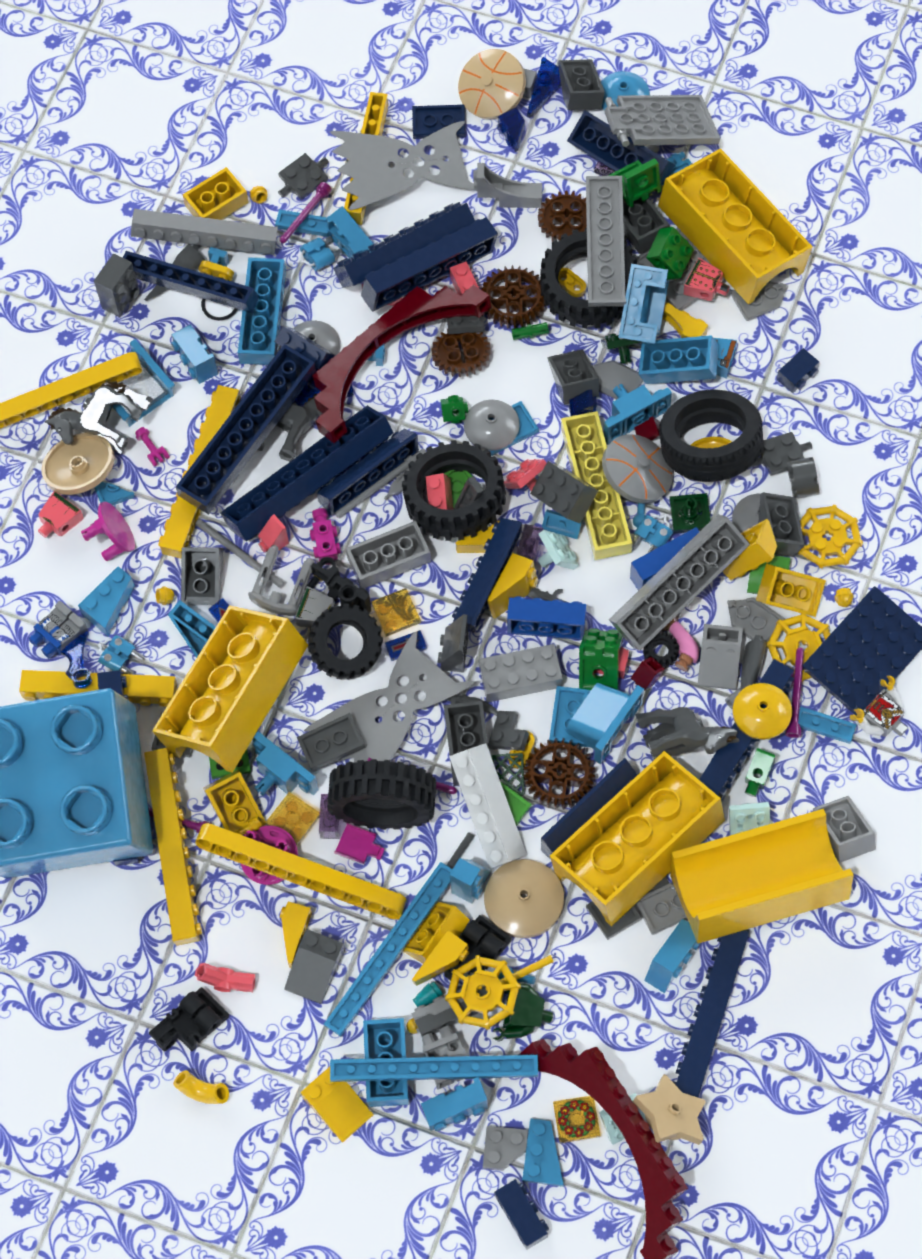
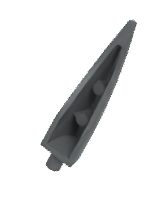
M188 244L176 256L172 264L191 270L197 269L201 261L205 260L198 252L202 246ZM156 285L144 300L148 301L169 288Z
M755 635L754 640L749 641L745 646L740 691L757 682L767 646L760 635Z

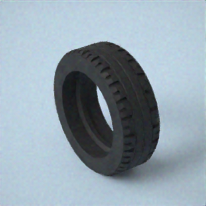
M711 389L688 394L674 402L667 409L659 425L661 451L665 462L678 474L696 481L715 482L733 478L750 468L760 456L763 448L762 419L758 409L748 399L731 391ZM705 423H725L742 431V434L736 440L717 448H698L681 440V437L687 431Z

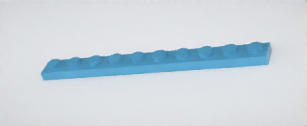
M442 862L438 864L325 1021L324 1026L340 1037L344 1034L450 886V873L453 869Z
M538 1055L330 1060V1082L538 1077Z

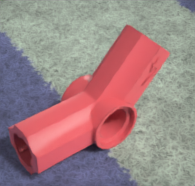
M200 963L195 970V976L198 981L214 986L213 989L217 991L231 992V990L253 993L255 974L235 972L230 968H218L206 963Z

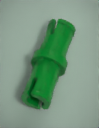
M547 322L512 328L511 332L513 340L527 337L531 339L533 336L549 334Z

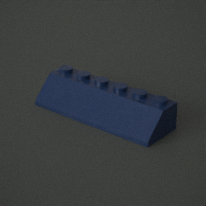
M584 110L567 139V142L614 171H618L637 160L643 165L655 158L659 163L661 185L676 166L644 145H634L629 136L627 137L629 145L624 147L617 135L612 133L608 123Z
M405 428L400 432H395L391 439L379 444L372 453L364 455L361 461L357 464H352L342 475H337L330 484L322 486L317 493L318 502L331 516H334L336 511L405 462L404 459L416 454L419 451L418 435Z
M501 518L499 523L496 522L492 529L494 535L491 540L488 539L484 546L486 552L484 556L478 558L476 563L478 569L476 573L470 575L468 580L470 586L468 590L463 591L460 597L462 603L459 608H455L452 614L453 622L463 614L467 615L468 630L475 633L487 608V600L522 533V522Z
M626 758L616 765L541 837V851L549 859L550 855L637 776Z

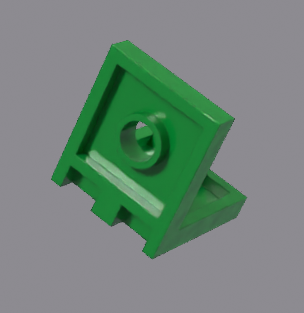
M655 158L643 165L637 160L608 175L622 176L623 199L630 208L633 207V201L639 198L642 201L648 199V193L654 190L658 193L661 192L659 163Z
M596 628L585 630L579 647V689L592 690L596 683H600L618 690L619 653L624 639L618 630L600 631ZM601 669L604 675L597 676L594 674V670Z

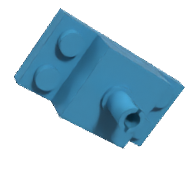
M619 384L620 388L616 386L613 389V393H615L618 399L612 402V416L604 422V437L607 445L615 438L634 431V427L647 421L651 416L657 418L664 414L671 406L672 392L668 387L663 390L660 389L652 396L645 385L629 393L623 384Z
M257 731L252 739L253 746L255 747V753L258 755L256 762L259 772L265 777L254 787L258 793L261 792L260 794L264 796L275 784L289 795L299 785L303 792H309L314 796L319 790L316 777Z

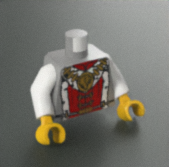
M887 676L888 684L885 680L880 681V684L883 687H887V689H883L864 711L862 709H854L857 716L854 714L850 715V720L857 721V724L866 734L886 737L893 730L901 737L908 729L901 722L905 714L904 706L894 686V677Z

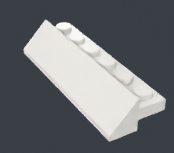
M485 743L449 756L489 868L491 869L526 856L524 845L487 744Z

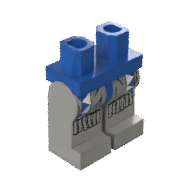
M59 600L55 604V608L33 626L34 632L29 637V641L35 647L45 642L46 645L41 651L49 659L56 653L60 656L64 650L69 648L88 629L86 623Z

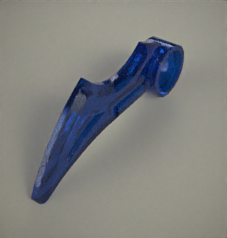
M89 631L82 633L71 641L60 653L67 657L70 662L66 675L73 681V685L79 689L86 688L92 683L90 671L85 669L84 647ZM79 677H86L84 680H77Z

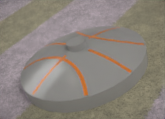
M626 434L615 438L603 453L602 467L604 475L612 488L624 498L636 503L647 504L660 500L669 491L673 481V470L665 462L661 448L653 441L639 435Z

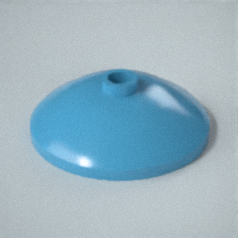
M614 72L601 81L605 92L602 103L603 110L607 107L605 102L607 97H611L613 103L618 107V96L650 95L646 81L632 72Z

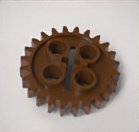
M567 190L564 195L558 191V196L551 194V199L546 197L545 203H541V208L538 209V226L541 227V233L546 232V238L552 236V242L556 239L559 242L561 241V235L565 233L568 236L572 235V230L578 229L579 232H584L585 228H587L586 197L581 199V193L575 196V191L568 195Z
M447 329V334L441 332V337H436V342H433V348H431L432 360L435 366H439V371L444 369L445 374L451 372L452 377L456 373H458L459 377L462 376V373H465L468 377L469 372L475 375L476 369L482 371V366H487L486 361H490V342H488V337H484L483 332L479 334L478 332L448 334ZM457 340H460L465 363L462 362Z

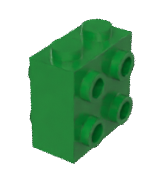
M674 227L661 228L646 258L656 268L668 270L667 280L681 278L694 248Z

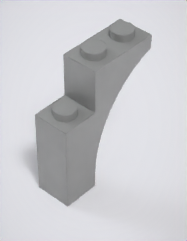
M477 163V170L473 171L474 191H477V198H496L499 201V208H541L542 183H527L507 179L494 173L485 163Z

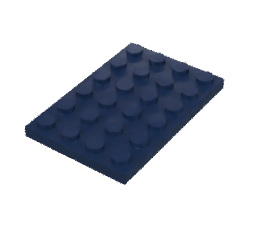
M874 586L802 665L803 670L857 716L854 709H862L864 711L883 689H887V687H883L880 684V681L885 680L888 684L887 676H892L896 679L922 650V626Z

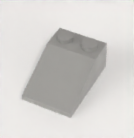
M849 795L813 808V811L824 809L826 813L829 840L839 863L876 850L875 832Z

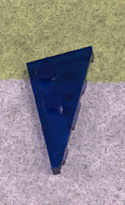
M544 56L541 58V65L528 106L527 116L529 118L561 87L559 67Z

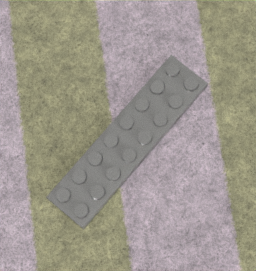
M586 176L588 307L624 306L626 298L622 176Z

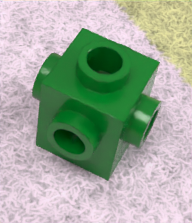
M451 395L446 399H440L443 422L459 423L466 419L465 413H468L467 402L463 401L462 397Z

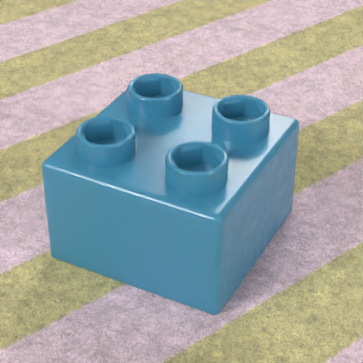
M106 688L0 706V877L8 879L152 854L153 842L136 707L132 702L113 689Z

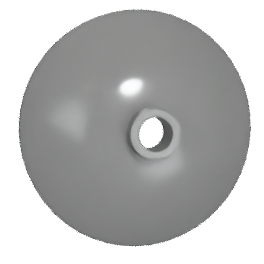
M310 320L302 322L293 328L309 339L315 338L312 341L335 354V356L339 353L340 338L331 325L322 321Z
M489 399L478 402L469 409L465 416L464 431L468 440L473 445L475 443L481 445V449L493 451L507 447L515 440L519 432V418L516 411L509 404L500 400Z
M761 493L748 495L735 506L732 514V524L740 533L758 524Z

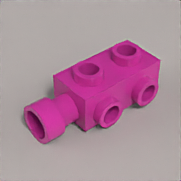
M325 508L315 509L312 511L315 522L312 523L313 530H310L311 541L316 542V547H313L314 557L319 558V561L324 557L338 560V554H341L339 543H335L334 537H338L336 525L332 526L331 519L327 520L328 514Z

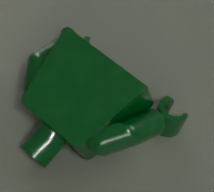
M520 983L521 989L518 991L513 1010L515 1013L504 1019L503 1028H505V1031H502L500 1028L493 1030V1032H501L500 1037L493 1038L495 1041L500 1042L505 1037L507 1039L522 1038L532 1034L535 1029L540 1028L542 1022L551 1023L553 1012L544 1010L545 1000L539 997V994L529 984ZM510 990L504 991V994H508V996H507V1001H508V997H509Z

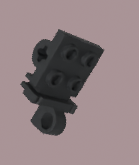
M324 557L317 564L313 562L311 565L312 574L325 582L329 589L327 595L333 598L335 602L339 598L341 606L342 604H349V606L357 605L363 611L364 609L369 611V613L372 611L368 591L362 587H356L350 579L342 578L333 558ZM325 564L332 565V567L329 569L322 568Z
M479 915L476 920H472L466 926L460 937L461 940L468 944L469 954L467 958L445 971L444 976L451 981L453 969L456 970L475 958V955L496 960L511 942L512 938ZM482 965V970L484 971L485 969L487 970L489 968L487 966ZM477 967L470 970V972L475 974L474 972L477 971Z
M201 987L196 992L188 993L181 1000L179 1006L176 1009H172V1014H166V1018L149 1031V1035L164 1052L170 1049L178 1038L192 1052L196 1049V1041L200 1043L229 1018V1013Z

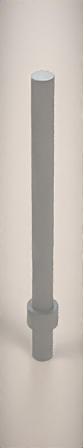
M422 448L413 456H408L404 459L405 462L336 511V517L340 519L408 469V464L411 461L415 462L417 460V454L420 452L424 454L426 450Z
M201 519L196 521V526L256 571H260L262 566L260 563ZM267 570L264 571L262 578H265ZM271 572L269 581L281 589L285 582L278 578L275 572Z

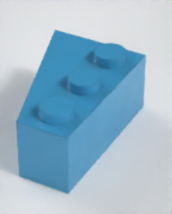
M343 206L326 218L328 237L331 236L333 242L349 258L353 257L354 253L361 250L364 251L368 249V246L374 244Z
M191 324L171 334L173 339L171 345L175 352L179 351L181 354L179 356L184 366L187 365L189 367L188 372L192 379L196 378L197 382L201 384L218 375L214 355L207 352L206 344H202L200 336Z
M119 566L116 567L78 605L81 614L107 637H109L114 623L119 618L120 611L127 603L135 587L132 577Z
M179 600L168 616L197 658L216 626Z
M459 858L450 873L451 893L473 904L474 900H478L482 895V886L491 870L472 860Z
M684 919L679 922L653 958L645 977V982L664 994L673 980L677 979L683 969L682 966L684 964L687 965L693 955L691 954L692 951H697L701 943L697 944L689 922Z
M479 1077L474 1078V1083L466 1087L459 1085L455 1087L456 1090L453 1092L442 1093L421 1103L430 1131L434 1129L435 1131H441L447 1127V1124L452 1122L459 1124L465 1121L468 1116L474 1115L476 1117L485 1113V1110L488 1109V1101Z

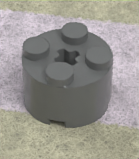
M813 457L787 462L793 497L799 498L820 494Z

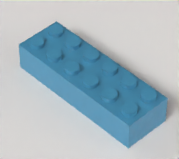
M248 257L245 286L252 287L258 294L259 299L253 313L242 310L238 345L240 364L268 365L278 352V344L274 341L280 332L286 277L284 259Z

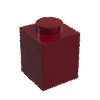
M649 657L640 663L631 679L636 685L644 688L645 691L656 683L665 668L654 658Z

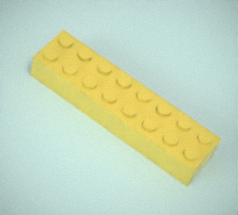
M598 411L561 418V431L572 473L598 490L584 516L594 560L632 553V540L620 494L612 488L603 472L602 457L607 445Z

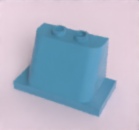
M631 264L625 296L626 304L623 308L618 338L655 344L656 337L660 334L668 290V270Z
M596 683L590 693L586 692L584 694L581 706L573 710L571 714L572 719L567 726L566 733L594 749V761L601 764L611 750L612 741L629 717L633 718L642 705L644 688L637 685L632 694L629 695Z

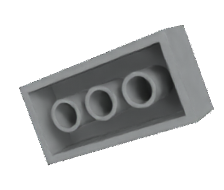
M416 521L345 548L347 559L359 586L362 588L369 587L431 562L430 550Z
M554 644L479 659V670L487 703L552 690L563 684Z

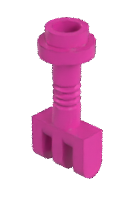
M141 427L135 432L136 439L138 441L142 440L151 452L147 455V458L153 467L157 466L155 458L160 463L163 462L161 454L166 459L170 458L163 446L158 449L148 437L150 434L148 429Z

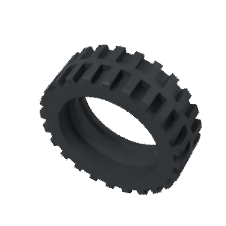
M585 228L584 232H579L576 229L572 230V235L568 236L566 233L561 235V241L554 240L552 242V250L547 248L545 258H542L540 285L541 296H544L545 305H550V312L553 315L559 314L560 321L564 322L566 319L570 321V326L574 327L576 324H581L584 329H587L588 325L600 328L602 323H606L607 326L611 325L614 318L620 320L624 306L588 307V300L571 296L561 288L558 275L562 267L572 260L587 257V228ZM624 240L626 296L631 264H637L636 255L632 256L633 249L630 245L625 247Z
M451 440V444L444 445V442H440L438 447L432 448L430 446L426 448V453L422 454L420 452L417 454V460L415 462L411 461L408 464L409 471L405 470L403 475L405 481H402L403 496L410 520L417 522L418 527L422 529V533L426 535L432 533L435 539H439L440 536L445 537V541H451L452 538L458 537L460 541L464 540V536L471 535V538L477 536L476 532L480 530L485 532L488 530L487 525L489 523L494 525L497 521L496 515L502 514V505L506 503V490L502 469L498 465L497 458L495 456L491 457V452L488 449L482 451L481 445L475 443L474 446H471L469 441H463V444H458L456 440ZM449 470H455L454 472L468 471L482 478L486 484L484 492L476 501L459 509H439L429 505L423 499V492L427 487L426 476L445 473Z
M371 759L370 761L357 760L355 763L347 762L346 765L341 764L330 773L327 810L331 815H335L336 819H343V822L353 823L359 827L367 826V828L373 829L374 827L386 830V828L398 830L400 828H412V826L418 827L422 823H428L434 817L436 779L430 772L426 773V770L423 768L418 769L415 765H406L404 762L399 761L396 763L390 762V760L377 761V759Z

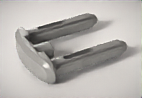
M272 545L266 553L252 592H248V596L254 604L271 613L295 616L312 574L311 565L314 560L307 558L304 561L288 604L280 603L283 595L276 591H272L269 599L262 596L279 554L278 547ZM267 570L263 583L259 586L263 573ZM300 583H303L298 598H295Z

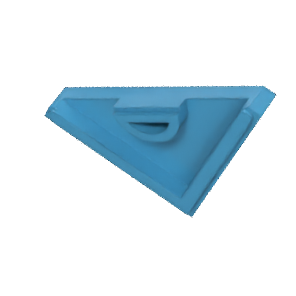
M101 482L94 487L100 503L108 502L114 506L135 498L134 492L123 490L110 483Z

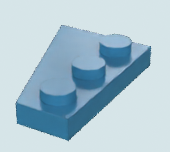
M530 1118L522 1182L564 1187L551 1121Z

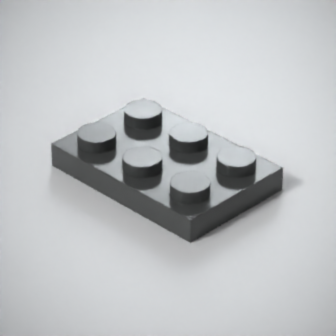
M350 713L297 737L312 772L366 748Z

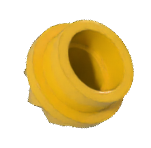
M257 185L250 190V198L253 202L261 204L267 200L268 194L265 187Z
M162 586L156 589L155 597L158 604L167 605L172 602L175 595L170 588Z
M849 588L836 590V595L834 596L836 603L841 607L851 605L854 598Z

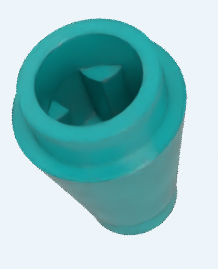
M434 981L432 983L428 982L412 1000L417 1007L421 1005L427 1006L433 1003L432 1001L435 998L442 996L443 992Z

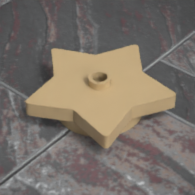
M666 1074L660 1078L654 1092L637 1095L634 1098L633 1103L645 1114L646 1121L653 1130L657 1143L668 1139L678 1140L682 1138L700 1145L704 1140L697 1117L706 1101L682 1093Z

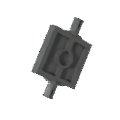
M304 153L278 173V176L285 183V186L278 191V194L283 197L288 192H291L300 200H303L315 191L321 182L328 181V176L321 169L329 163L328 159L323 157L320 161L315 162Z
M793 432L763 440L760 457H758L752 467L763 464L768 469L770 476L788 471L787 462L803 459L802 451L812 449V443L809 441L799 444Z

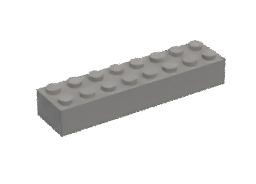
M718 514L608 620L633 648L640 651L750 544L727 516Z

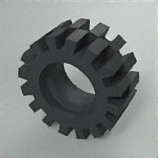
M659 632L644 646V659L652 657L661 666H665V669L669 668V664L672 666L674 661L677 660L679 647L678 643L676 644L677 640L675 638L672 639L671 634L667 636L666 632H663V635ZM660 644L665 645L668 648V653L665 656H657L653 651L654 647Z

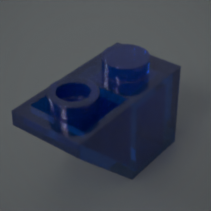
M514 108L498 116V124L496 126L499 133L505 136L507 145L517 152L525 132V120L517 108Z
M587 390L569 400L570 416L596 411L597 401L596 396H592V390Z

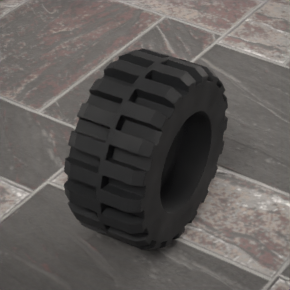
M349 604L332 606L317 617L310 629L308 652L311 653V660L317 664V668L320 671L323 670L329 677L334 676L340 680L343 678L349 680L357 676L360 677L371 669L381 654L383 643L381 627L376 624V618L374 616L371 617L366 609L364 611L359 609L360 606H349ZM346 624L356 628L363 638L361 652L352 659H340L328 648L327 638L329 632L338 625Z

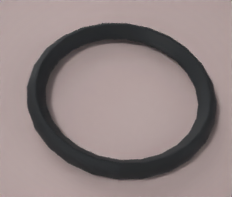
M202 298L201 301L202 311L212 320L222 321L229 319L238 310L234 308L230 314L216 317L207 312L205 308L206 299Z

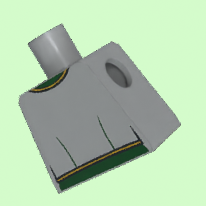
M307 586L295 616L296 626L311 628L323 611L335 606L334 599Z

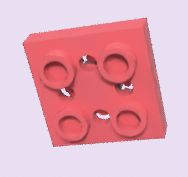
M527 459L523 461L517 471H512L506 476L507 479L504 481L505 487L507 489H521L527 485L530 491H532L537 482L535 476L544 469L546 461L544 459Z

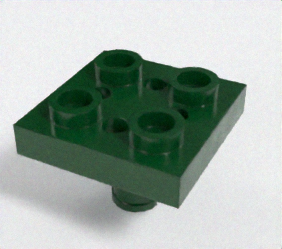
M616 333L605 335V339H601L602 347L606 349L618 348L621 364L632 361L629 345L641 342L618 338L619 335H616Z
M707 493L669 496L673 533L688 532L695 527L701 531L711 521Z

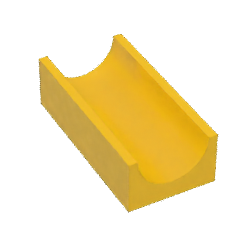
M721 148L665 178L658 206L714 267L723 272L725 280L748 305L754 302L761 289L782 271L791 268L797 276L804 272L813 246Z
M229 605L152 732L174 754V757L180 758L188 747L205 754L220 764L226 771L233 773L303 656L308 644L288 618Z
M663 751L550 855L555 874L561 882L567 878L582 889L601 911L605 921L610 926H613L671 871L672 852L701 844L725 821L721 798Z
M824 809L671 853L670 877L697 944L850 899L854 875L851 868L843 870L834 855L828 836Z

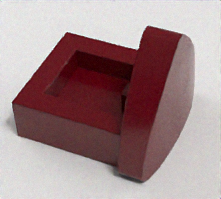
M653 416L634 427L636 435L651 441L660 437V421Z

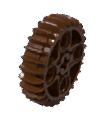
M513 265L511 269H507L504 266L503 271L498 268L497 274L492 272L491 277L487 276L486 282H483L481 290L489 295L491 308L484 314H488V319L493 318L494 324L499 321L500 327L503 324H506L507 329L510 325H513L514 328L517 325L523 327L524 323L530 324V320L536 322V317H541V312L545 310L546 305L544 303V296H541L539 274L534 276V271L528 272L527 267L521 270L520 265L518 269H514ZM521 281L526 282L529 285H521ZM505 282V286H497L500 283ZM523 308H530L529 310L523 312ZM498 309H506V313Z
M555 738L553 744L547 740V746L540 743V750L534 747V754L529 753L530 760L526 759V767H524V773H526L524 774V780H527L525 786L530 787L528 789L529 794L534 793V800L540 797V805L546 801L547 808L554 804L555 810L558 805H561L564 810L565 804L572 808L573 801L577 804L579 797L582 799L585 793L587 794L590 788L594 787L593 781L596 779L594 774L596 768L592 767L594 761L589 760L591 758L590 753L585 754V747L579 750V743L572 746V740H570L566 744L565 738L562 739L561 743H558L557 738ZM553 753L552 761L540 760L545 755ZM565 753L567 756L559 758L557 754ZM571 755L578 758L581 764H571ZM537 769H543L545 772L543 774H537L535 771ZM577 773H581L584 775V777L578 779L574 775ZM537 783L549 784L548 793L543 791ZM567 786L579 787L575 792L566 795ZM555 789L562 791L560 795H555L552 792Z

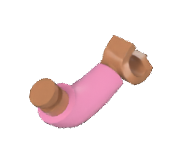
M674 617L662 630L669 631L677 640L680 656L675 666L687 672V666L696 663L699 659V647L694 638Z

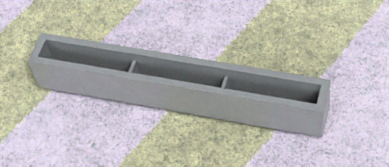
M134 209L131 222V237L274 255L278 227Z

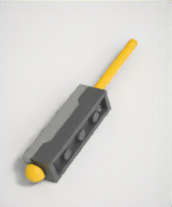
M551 955L512 974L518 980L554 961ZM505 977L500 979L502 985L509 984ZM462 987L457 988L456 993H460ZM482 987V990L477 991L480 997L488 993L485 989L486 987ZM440 996L435 998L432 1004L427 1006L421 1005L415 1008V1012L411 1013L413 1018L407 1022L406 1027L412 1034H417L416 1029H418L421 1036L428 1033L434 1035L445 1026L451 1027L459 1023L458 1018L449 1003L445 1001V997ZM463 998L457 999L458 1004L464 1012V1010L467 1008L466 1003L464 1002ZM472 1011L469 1016L476 1015L479 1012Z

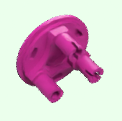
M108 502L100 503L98 506L99 518L90 524L88 528L82 530L81 534H84L82 536L86 541H89L99 533L107 535L114 544L101 552V555L105 561H109L124 551L131 552L134 550L135 540L129 525L121 513Z
M262 826L256 832L249 830L247 834L243 835L298 856L295 840L287 831L280 827ZM241 864L244 873L256 883L273 885L284 881V879Z

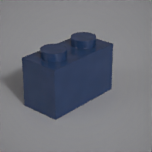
M803 348L778 370L777 381L792 393L797 389L801 390L810 377L814 378L818 374L820 361Z

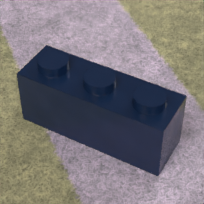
M282 326L274 341L280 346L285 344L315 362V368L321 369L335 356V354L287 326Z
M515 1179L494 1191V1196L523 1246L528 1250L548 1238L547 1231L549 1227L544 1219L540 1220L536 1213L539 1211L533 1201L529 1202L525 1196L528 1192L523 1183L518 1184Z

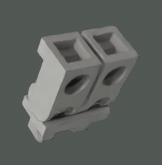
M445 1026L439 1030L442 1037L440 1040L435 1041L432 1033L422 1036V1049L425 1057L467 1056L457 1033H454L450 1026ZM454 1079L434 1080L437 1090L453 1084Z

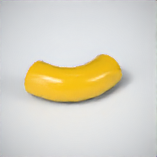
M188 1070L179 1073L173 1082V1086L198 1102L224 1104L229 1098V1090L225 1084L204 1082L193 1076Z

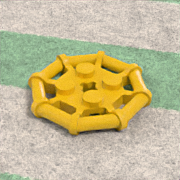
M835 504L827 507L813 509L810 507L806 509V513L800 520L802 535L808 537L809 544L804 546L798 552V555L804 556L821 569L842 564L846 566L858 548L863 546L857 524L858 519L842 511ZM830 514V518L818 519L816 517L817 515ZM834 514L847 523L841 524L839 520L834 519ZM811 519L813 524L810 527V529H804L805 525ZM851 528L853 539L847 538L846 530ZM825 534H829L832 537L829 541H827V539L823 538L822 536H824ZM845 545H850L851 547L843 554L842 548ZM810 550L818 551L821 558L811 553ZM825 556H838L837 558L825 559Z
M801 613V615L784 620L779 619L769 641L766 642V647L769 649L772 659L784 665L790 662L795 666L796 650L799 647V643L807 645L804 651V664L822 644L819 635L823 634L826 640L831 634L829 625L807 616L806 613ZM800 623V627H798V628L790 629V628L788 627V626H791V625ZM806 624L818 629V631L812 632L808 630ZM784 631L787 634L784 641L778 642L777 640L781 632ZM777 648H782L785 659L782 661ZM802 670V682L812 678Z
M475 955V958L456 970L453 969L445 1001L451 1006L460 1024L465 1023L489 1030L496 1023L515 1013L513 1010L521 985L513 976L505 960L498 961ZM482 965L496 969L494 972L482 970ZM477 967V971L474 972L475 974L467 977L463 975ZM501 972L509 984L502 985L498 978ZM459 979L464 981L461 992L456 993ZM482 987H486L485 989L488 993L480 997L477 991L482 990ZM510 990L507 1005L502 1003L504 991ZM463 998L464 1002L466 1003L467 1008L464 1010V1012L458 1004L457 999ZM498 1006L503 1009L494 1016L488 1017V1013L494 1011ZM472 1011L483 1013L484 1019L471 1017L469 1014Z

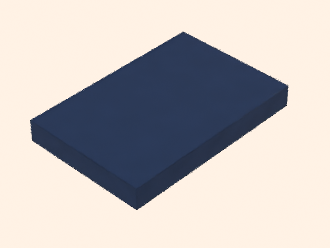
M465 105L412 106L413 139H424L446 126L465 121ZM465 123L456 132L457 138L466 137Z

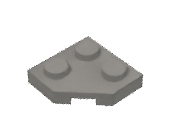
M487 1126L483 1169L504 1171L518 1157L520 1158L526 1153L528 1130Z

